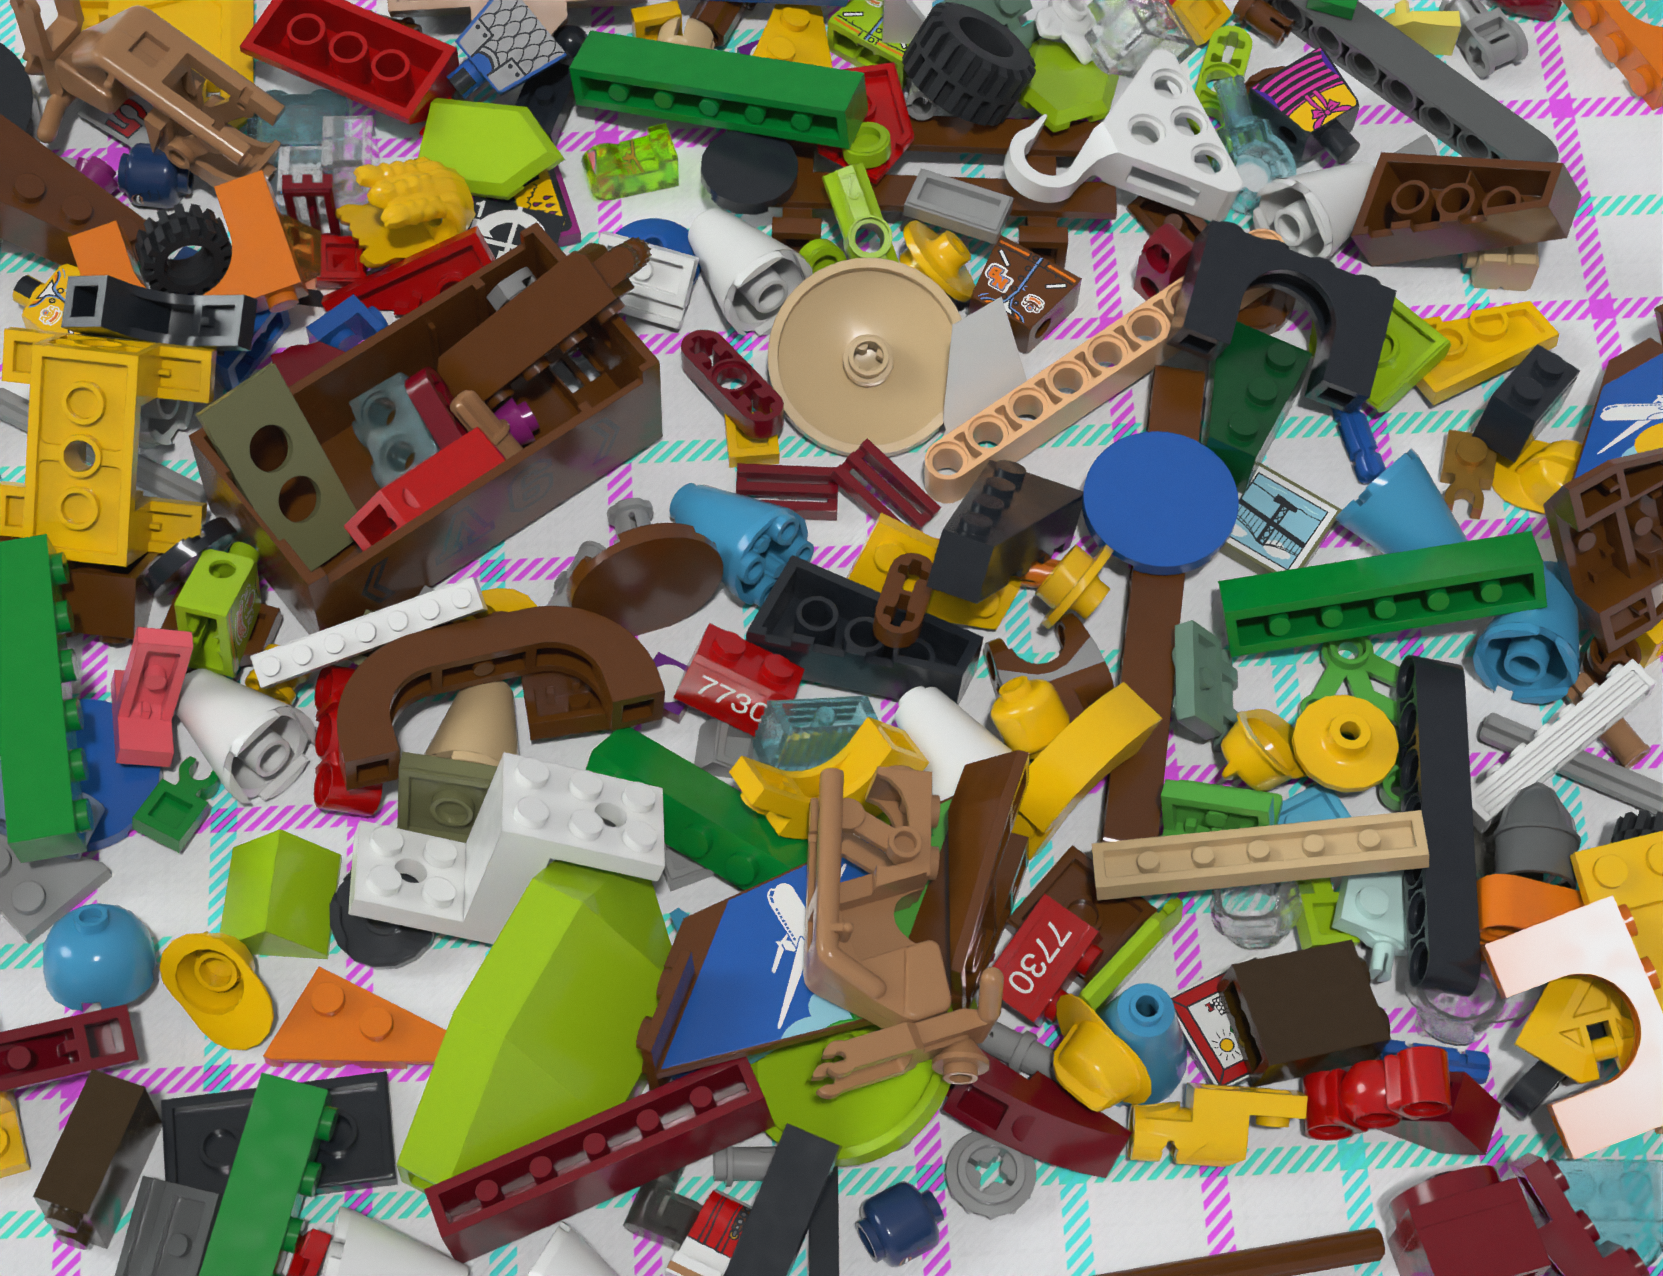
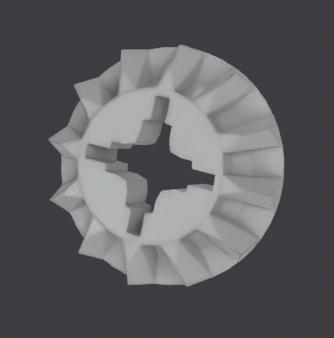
M974 1131L960 1139L951 1150L947 1160L945 1177L950 1189L951 1198L956 1199L966 1209L968 1214L976 1213L993 1220L998 1216L1009 1213L1015 1214L1030 1199L1036 1182V1165L1033 1157L999 1143L978 1131ZM998 1157H1002L999 1176L1006 1183L1002 1185L999 1182H993L983 1192L979 1191L982 1174L975 1170V1167L980 1166L988 1169L992 1162L996 1163Z

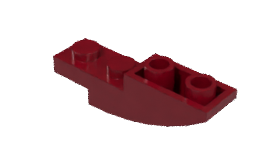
M984 1050L982 1052L989 1059V1070L985 1074L978 1075V1080L974 1083L950 1085L946 1095L948 1099L942 1109L943 1111L978 1132L1023 1154L1079 1173L1106 1178L1133 1133L1101 1111H1093L1078 1102L1061 1085L1041 1072L1037 1071L1028 1080Z
M1527 1153L1509 1164L1538 1212V1215L1533 1217L1552 1264L1550 1268L1557 1276H1650L1643 1260L1632 1247L1625 1250L1623 1246L1606 1240L1597 1247L1595 1246L1594 1242L1600 1239V1235L1591 1219L1582 1209L1575 1212L1564 1195V1192L1569 1190L1570 1186L1564 1174L1552 1159L1544 1162L1542 1157Z

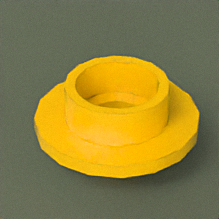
M917 220L909 222L903 230V236L908 248L900 254V263L917 269L928 276L952 298L963 303L969 301L975 284L965 266L971 260V255L964 243L951 231L947 230L939 235L924 223Z
M1076 544L1069 550L1035 592L1036 596L1051 607L1040 624L1050 629L1068 609L1075 611L1084 619L1088 618L1110 591V588L1099 579L1098 572L1114 550L1108 545L1103 546L1093 558Z
M1350 695L1325 696L1309 704L1298 717L1292 737L1295 759L1306 775L1325 788L1343 793L1366 791L1382 783L1395 765L1399 748L1395 727L1385 713L1369 701ZM1341 733L1350 735L1355 740L1345 739Z

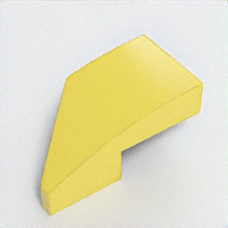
M1401 0L1394 4L1395 12L1383 18L1433 55L1452 56L1461 28L1459 11L1410 12L1409 2Z

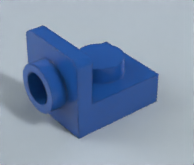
M353 294L307 326L306 331L309 344L320 341L346 352L358 345L362 340H366L387 327L388 323L376 307L370 306L367 308Z

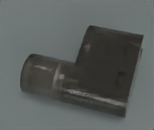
M686 1166L640 1186L623 1223L625 1229L674 1251L680 1250L703 1207L698 1202L675 1193Z

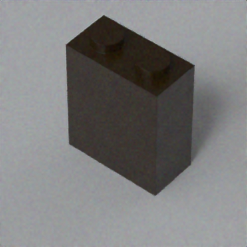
M1352 939L1245 961L1230 966L1216 988L1253 1087L1304 1077L1313 1072L1349 1067L1365 1060H1375L1390 1042L1388 1015L1377 1004L1370 986L1371 976L1368 965L1363 958L1358 956Z
M91 1069L33 1195L45 1215L44 1220L52 1226L56 1232L55 1237L59 1241L82 1250H87L90 1243L108 1249L162 1129V1121L146 1087Z

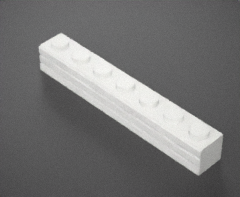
M470 577L251 655L250 658L260 687L269 689L277 684L376 650L405 635L432 629L441 624L454 622L488 611L478 580Z
M1634 659L1624 666L1620 663L1616 665L1606 675L1607 680L1600 686L1595 683L1582 695L1584 699L1576 706L1573 703L1567 705L1559 713V720L1552 725L1546 723L1534 734L1535 739L1528 745L1524 742L1518 745L1511 752V759L1504 765L1500 762L1495 764L1486 773L1487 779L1478 785L1476 782L1471 784L1473 826L1481 834L1484 833L1501 818L1504 808L1519 790L1536 782L1544 783L1649 697L1656 681Z

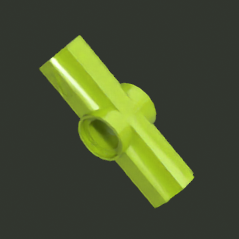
M863 162L846 166L823 176L822 181L844 239L843 246L849 259L882 258L899 262L892 244L891 228L883 219ZM861 229L874 231L880 239L879 250L871 253L862 251L856 244V232Z

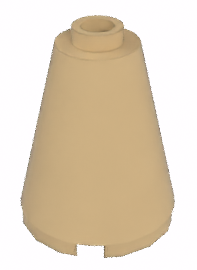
M500 680L459 689L424 755L493 766L499 765L504 752L519 755L514 694L510 686Z

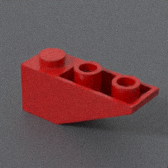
M476 427L380 489L343 527L362 551H364L507 459L480 427Z

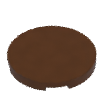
M681 523L644 525L618 534L620 542L603 550L594 558L585 556L573 570L568 580L566 596L570 607L597 613L621 625L633 636H638L672 626L703 606L711 598L721 582L723 561L715 542H712L704 535L696 533L691 525Z

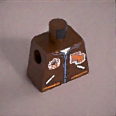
M1001 235L972 292L968 315L1002 297L1017 349L1021 353H1030L1075 310L1078 304L1082 278Z

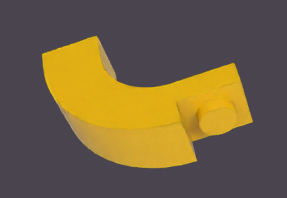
M1125 682L1107 692L1083 711L1030 764L1029 783L1012 829V833L1029 837V860L1042 852L1068 815L1094 786L1113 769L1139 751L1163 719Z
M867 717L847 745L833 758L817 767L803 771H785L741 755L729 773L742 790L740 797L743 802L757 813L765 815L779 836L792 839H808L811 798H819L820 774L824 769L837 768L844 772L843 798L855 799L861 803L864 811L876 817L883 811L878 806L866 802L865 796L877 766L903 765L914 770L923 771L929 764V761L905 730Z

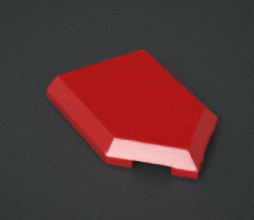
M895 62L843 69L864 73L868 112L863 122L878 123L884 126L890 133L892 151L889 159L877 167L865 168L870 182L876 185L914 141V132ZM816 144L820 155L843 167L850 165L843 157L842 148Z

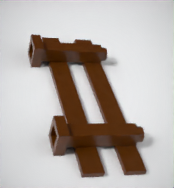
M909 115L914 132V141L906 151L1006 155L1013 137L1020 130L1030 127L1038 119L1006 118L1002 123L999 122L998 125L991 126L986 124L984 126L954 116H932L927 120H917ZM1071 121L1068 129L1052 132L1044 125L1031 150L1025 155V159L1039 173L1055 176L1056 157H1077L1093 129L1102 122ZM784 139L792 146L798 159L797 187L787 202L780 207L779 203L770 206L783 208L782 217H772V238L799 253L810 241L821 239L822 218H812V209H833L822 181L823 176L832 172H813L814 148H817L815 143ZM885 174L877 185L870 182L880 211L904 212V204L917 176ZM951 177L1013 197V208L1009 216H1025V226H1019L1017 244L1065 269L1068 249V227H1057V218L1116 220L1117 216L1116 187L1105 182H1083L1069 198L1060 202L1044 203L1023 196L1012 187L1007 179Z

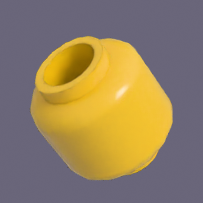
M1019 676L1009 680L1000 687V696L991 708V719L1006 746L1012 751L1021 750L1028 752L1030 759H1036L1070 724L1069 714L1054 686L1044 679L1029 680L1027 676Z

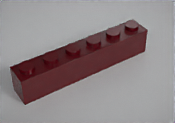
M746 1056L701 1068L424 1189L443 1242L455 1260L465 1263L773 1128L775 1124L766 1099Z

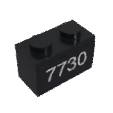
M1537 344L1493 393L1472 436L1480 438L1488 447L1515 463L1559 412L1580 370L1563 360L1559 355Z

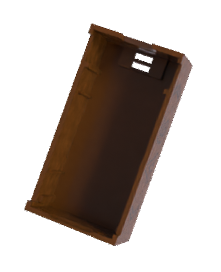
M537 222L520 232L521 244L288 387L357 512L380 489L441 450L409 398L404 381L426 366H430L437 372L438 357L497 312L486 297L498 283L524 267H528L535 278L538 279L566 257V254ZM619 314L614 315L602 325L595 318L583 328L588 337L565 354L562 353L559 347L546 356L551 365L529 382H526L521 376L510 384L515 392L511 397L516 405L526 401L540 426L539 429L532 432L536 440L535 442L521 445L524 449L368 549L362 551L354 541L312 572L284 538L280 541L241 494L232 479L230 470L219 457L203 427L189 435V439L211 512L216 518L226 517L237 530L235 542L249 544L258 551L257 570L310 635L361 617L366 609L381 610L418 596L425 585L432 587L663 437L660 361ZM579 350L601 376L590 381L569 355ZM560 361L583 386L574 393L570 391L552 369V366ZM507 400L491 411L493 413L496 412ZM274 425L264 426L251 439V459L256 467L265 472L273 471L281 466L288 453L287 438L278 427ZM296 476L289 479L282 486L279 493V507L282 514L292 522L306 519L316 505V491L313 484L307 478Z

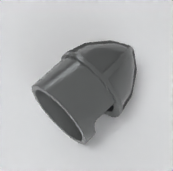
M1536 782L1519 790L1504 808L1498 828L1493 833L1492 843L1495 846L1494 874H1511L1544 882V873L1567 880L1564 883L1557 884L1558 886L1576 890L1577 879L1570 855L1579 850L1581 837L1577 833L1573 817L1560 801L1555 790L1543 783Z

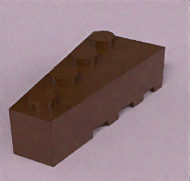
M0 114V238L59 265L69 264L77 267L68 237L117 220L128 235L139 267L140 263L135 251V244L138 243L136 235L138 230L146 231L144 226L146 219Z
M1381 152L1351 237L1371 266L1565 239L1568 237L1582 195L1564 163Z

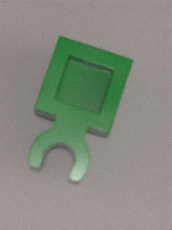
M192 756L186 758L179 767L178 783L174 785L161 779L132 817V829L180 853L207 817L209 802L205 800L217 793L220 787V779L214 770L204 780L193 779L192 776L196 772V758Z

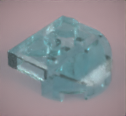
M1551 1158L1560 1168L1570 1186V1189L1565 1191L1564 1195L1575 1212L1582 1209L1596 1227L1600 1235V1239L1594 1242L1596 1247L1606 1240L1623 1246L1625 1250L1632 1247L1647 1268L1659 1258L1663 1252V1160Z

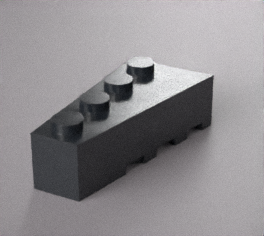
M989 460L943 528L926 586L978 604L1007 586L1010 576L1022 577L1027 574L1032 562L1037 561L1043 564L1052 558L1054 549L1063 552L1071 546L1082 510L1083 491L1028 473L1024 466L1013 461L999 460L996 462Z
M794 555L790 557L746 632V641L773 654L784 656L790 662L804 668L803 680L895 699H901L906 692L918 686L925 688L937 687L957 705H959L976 673L984 637L927 613L920 635L913 644L904 648L888 647L875 637L873 631L875 610L880 592ZM897 609L891 624L900 627L901 623L905 621L906 611Z

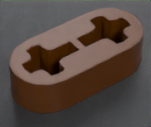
M907 553L900 555L894 559L888 571L876 606L873 622L875 637L888 647H908L920 635L934 593V589L926 586L933 562L921 554ZM909 575H916L919 579L915 582L913 591L904 590L905 580L908 579ZM897 609L906 611L905 621L901 623L900 627L891 624Z

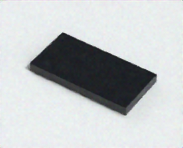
M387 1071L300 1082L329 1090L333 1097L331 1106L339 1108L332 1138L329 1142L321 1140L315 1162L322 1164V1171L314 1195L398 1185L390 1086ZM257 1088L161 1100L165 1181L224 1195Z

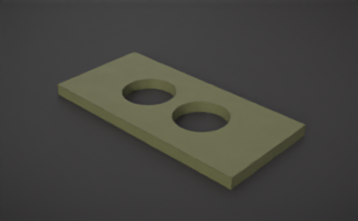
M268 364L195 414L219 457L230 470L238 490L280 541L284 538L311 572L354 542V539L343 526L357 513V510L275 364ZM274 425L285 434L288 442V453L281 466L273 471L265 472L253 463L250 456V442L253 435L260 428ZM303 476L315 488L316 505L306 519L292 522L280 510L279 493L282 486L289 479Z

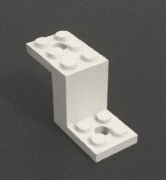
M504 752L466 843L362 820L359 821L353 842L348 914L494 944L532 878L546 868L550 858L658 881L665 868L663 788ZM602 818L613 822L617 827L605 825ZM400 873L413 876L419 883H410L403 880Z

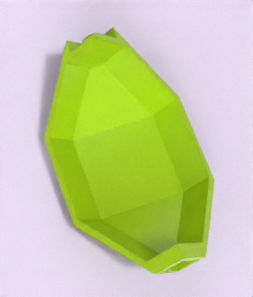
M557 859L532 878L452 1014L397 1161V1168L403 1183L425 1193L424 1189L642 1094L648 1081L647 1076L642 1074L643 1058L641 1050L636 1048L637 1035L643 1019L646 1016L653 1017L660 1000H657L656 997L657 987L665 962L672 948L652 880Z

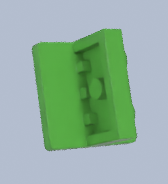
M1165 779L1161 793L1164 826L1162 836L1278 825L1283 798L1280 794L1189 780L1176 781Z

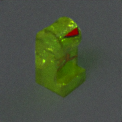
M666 123L647 127V136L622 141L619 144L603 143L593 146L582 156L581 162L591 192L598 200H615L679 186L678 156Z

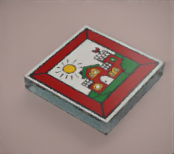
M1255 953L1236 963L1260 959L1258 953ZM1228 966L1169 996L1175 1007L1187 1051L1206 1083L1242 1086L1250 1082L1251 1079L1216 988L1230 968Z

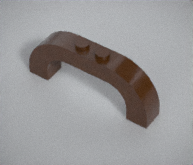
M538 606L512 612L496 611L484 618L461 623L448 622L389 642L372 653L354 671L343 690L337 713L338 753L342 777L347 791L399 779L400 749L393 726L399 715L408 706L428 696L536 672L557 671L581 679L594 690L601 701L610 730L613 731L661 720L663 718L665 688L654 660L641 642L621 625L594 612L567 606Z

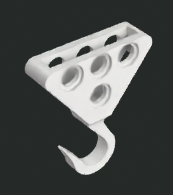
M1163 49L1152 51L1103 122L1093 129L1073 164L1065 173L1055 176L1039 173L1025 159V155L1029 153L1042 131L1047 114L1042 115L1030 127L1020 130L1013 137L1004 159V172L1012 187L1023 196L1044 203L1060 202L1069 198L1086 179L1096 175L1109 185L1209 221L1213 219L1221 222L1226 219L1242 187L1240 174L1177 58L1171 52ZM1168 81L1174 83L1179 88L1180 95L1175 98L1167 84ZM1186 118H1190L1200 127L1199 134L1194 135ZM1206 155L1218 161L1221 168L1219 172H1214ZM1189 187L1194 188V189H1197V190H1199L1200 192L1197 193V192L1191 190Z

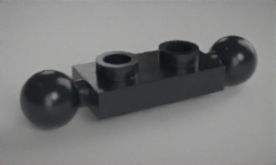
M571 24L560 27L553 35V38L565 51L567 57L562 62L525 82L515 103V106L528 107L554 145L575 99L569 67L587 37L586 32L582 28Z

